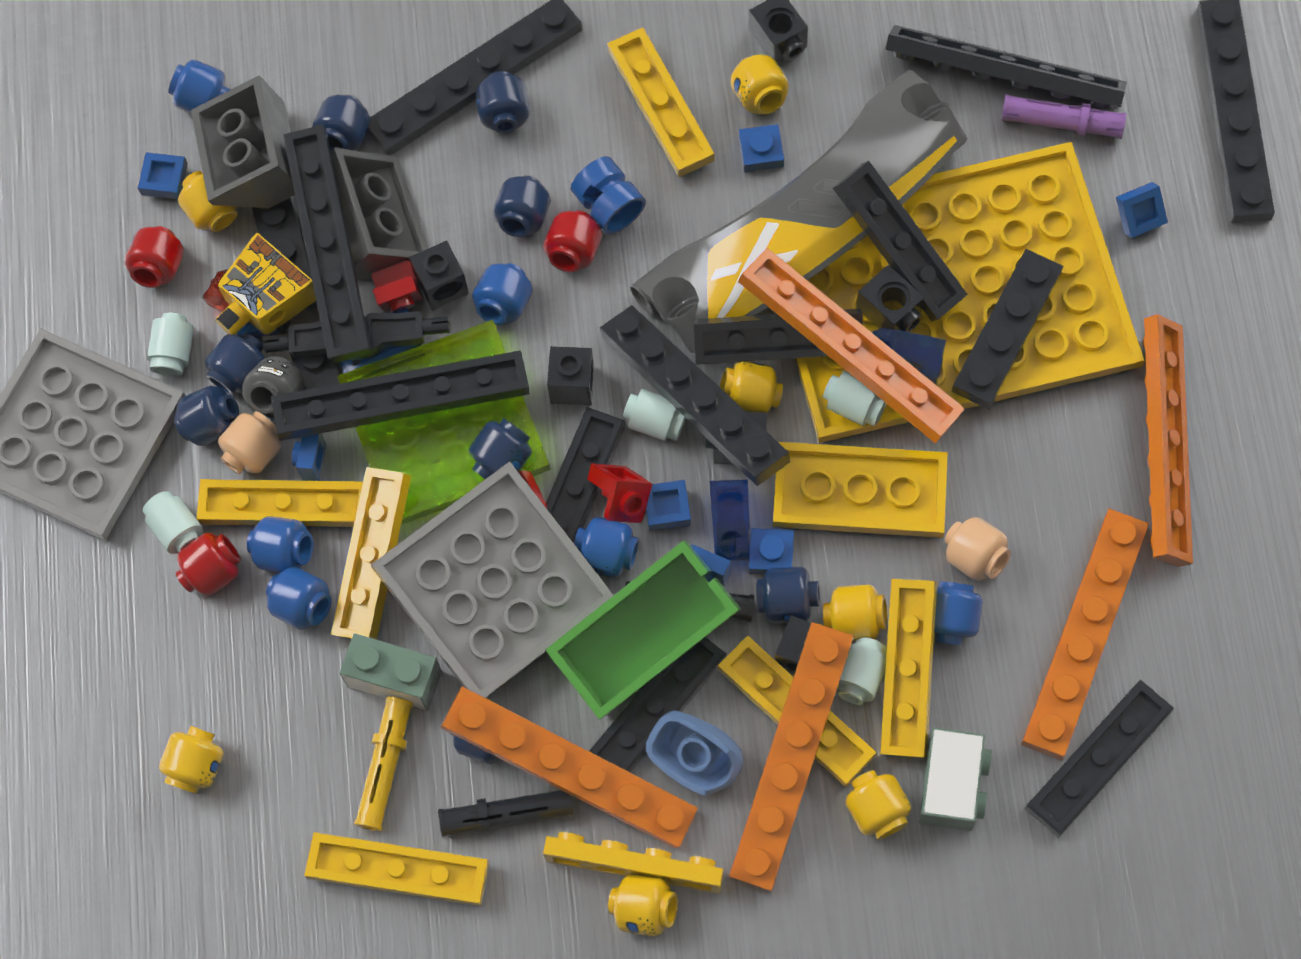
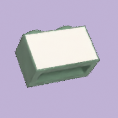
M354 633L339 674L349 688L382 698L392 696L406 699L413 703V707L428 711L442 670L436 657Z
M932 727L928 742L919 823L972 831L976 818L984 819L987 793L979 792L981 775H989L992 756L991 749H984L986 735Z

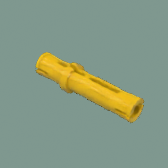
M392 696L386 697L379 732L373 734L371 743L375 747L357 818L354 821L355 826L373 831H382V822L392 789L400 752L406 749L407 741L404 740L410 711L413 708L411 701Z

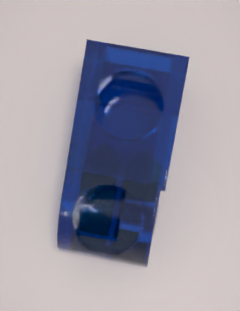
M880 328L872 332L935 385L938 384L945 354L946 340L886 328Z
M748 479L709 481L714 554L730 561L749 560L748 529H750Z

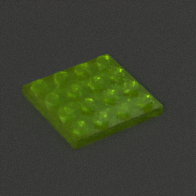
M490 320L337 376L340 384L503 354L506 351L494 321ZM523 396L355 427L370 468L402 472L411 476L401 525L448 508L485 480L472 469L476 461L470 456L469 447L489 421L500 423L505 418L531 437L528 444L532 449V454L521 470L531 471L533 476L551 470Z

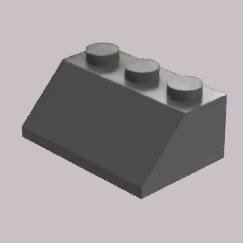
M260 75L191 110L207 198L212 205L271 208L295 196L283 135L291 133L285 104Z
M341 148L331 150L357 280L373 281L372 274L374 272L404 261L411 263V256L428 249L398 157Z

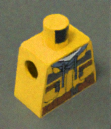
M256 233L219 282L218 287L229 306L215 321L227 334L231 335L236 334L248 322L264 335L270 334L316 301L313 281L261 235Z

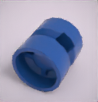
M608 156L598 158L584 167L572 181L570 190L585 209H591V216L606 234H613L626 228L642 213L646 206V200L631 181H625V174L613 159Z

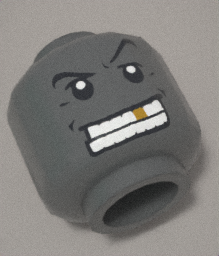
M271 356L260 361L246 375L242 385L243 397L247 405L254 412L257 411L265 417L272 418L274 417L271 396L302 391L304 389L300 370L293 362L278 356Z

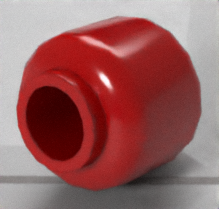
M584 211L561 212L553 219L544 240L543 248L545 254L549 258L550 263L561 271L575 272L583 270L593 262L602 240V231L593 217Z
M162 226L145 227L139 229L133 236L125 254L124 265L131 278L141 286L155 288L166 285L176 276L183 259L184 248L181 241L170 229Z
M204 533L178 552L177 563L180 569L175 574L180 584L188 592L191 593L196 590L204 596H211L238 577V563L242 559L235 546L225 535L220 534L216 536L212 533Z

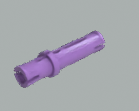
M1006 95L1001 120L1077 131L1079 136H1085L1086 133L1122 139L1127 113L1090 108L1091 104L1083 103L1082 107Z

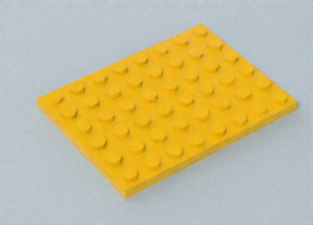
M1072 142L934 173L924 185L902 204L968 295L936 321L931 322L922 310L921 315L923 318L910 333L905 334L901 332L892 341L864 314L863 326L966 409L979 405L951 392L952 386L1025 249L1064 267L994 402L1142 367L1145 360ZM867 235L808 281L843 310L857 309L858 291L886 267L888 262ZM887 301L883 304L890 310H899L903 307L897 301ZM829 356L795 358L818 443L908 422L888 404L875 427L868 423L862 426L827 410L828 400L823 398L825 388L832 375L840 377L842 372L846 370Z

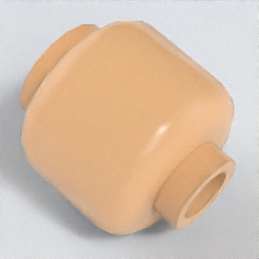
M257 411L252 415L248 413L239 414L218 438L219 446L224 452L220 458L221 461L237 474H240L243 470L253 474L262 472L281 449L276 425Z
M980 517L969 518L963 523L956 522L945 536L944 541L948 544L946 549L947 561L975 581L984 580L987 577L990 579L995 578L1002 572L1009 561L1011 551L1008 549V538L1003 532Z

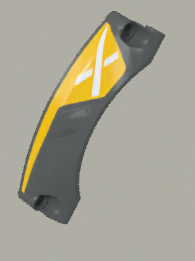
M907 70L872 97L843 136L799 176L742 216L668 256L632 284L630 291L644 311L651 316L658 312L665 323L671 324L688 350L694 353L693 319L754 316L768 308L767 305L738 283L741 274L766 248L771 250L806 280H809L867 236L833 190L834 186L862 163L870 161L902 205L967 141V136L948 104L940 102L931 85L914 71Z

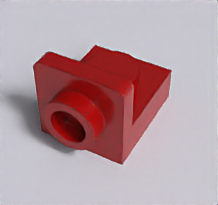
M591 463L587 480L601 488V494L608 497L604 518L609 521L641 523L644 518L652 483L626 466Z

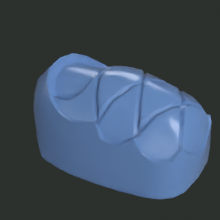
M675 710L659 719L646 742V751L653 763L682 786L704 796L730 786L740 775L744 764L741 748L724 731L692 715Z

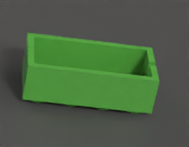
M687 540L680 542L545 649L599 720L741 609L717 578L708 582L705 576L711 570Z

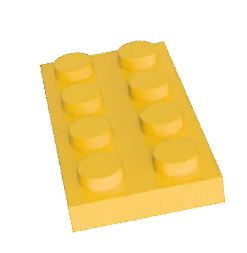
M778 442L789 452L790 463L776 472L773 527L943 538L948 452Z

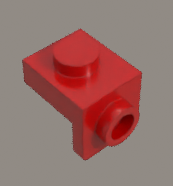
M409 261L398 263L372 274L375 289L372 290L377 305L385 313L389 311L394 313L404 308L410 309L415 306L414 302L424 299Z

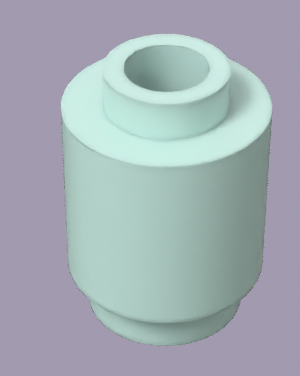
M163 313L162 318L153 320L147 360L150 362V371L164 376L183 375L184 367H187L189 364L194 326L187 322L186 316L177 313Z
M843 371L840 377L832 375L823 393V398L828 400L827 410L862 426L868 423L875 427L887 405L847 371Z
M641 389L638 396L630 395L623 413V417L629 419V429L662 441H666L667 438L677 441L686 419L663 396L645 389Z
M169 491L153 496L143 507V513L146 516L145 523L169 554L178 553L203 533V527L181 498L173 496Z
M862 637L855 644L851 645L837 688L839 690L838 695L843 700L851 704L862 705L863 702H871L875 699L886 671L887 647L867 637Z

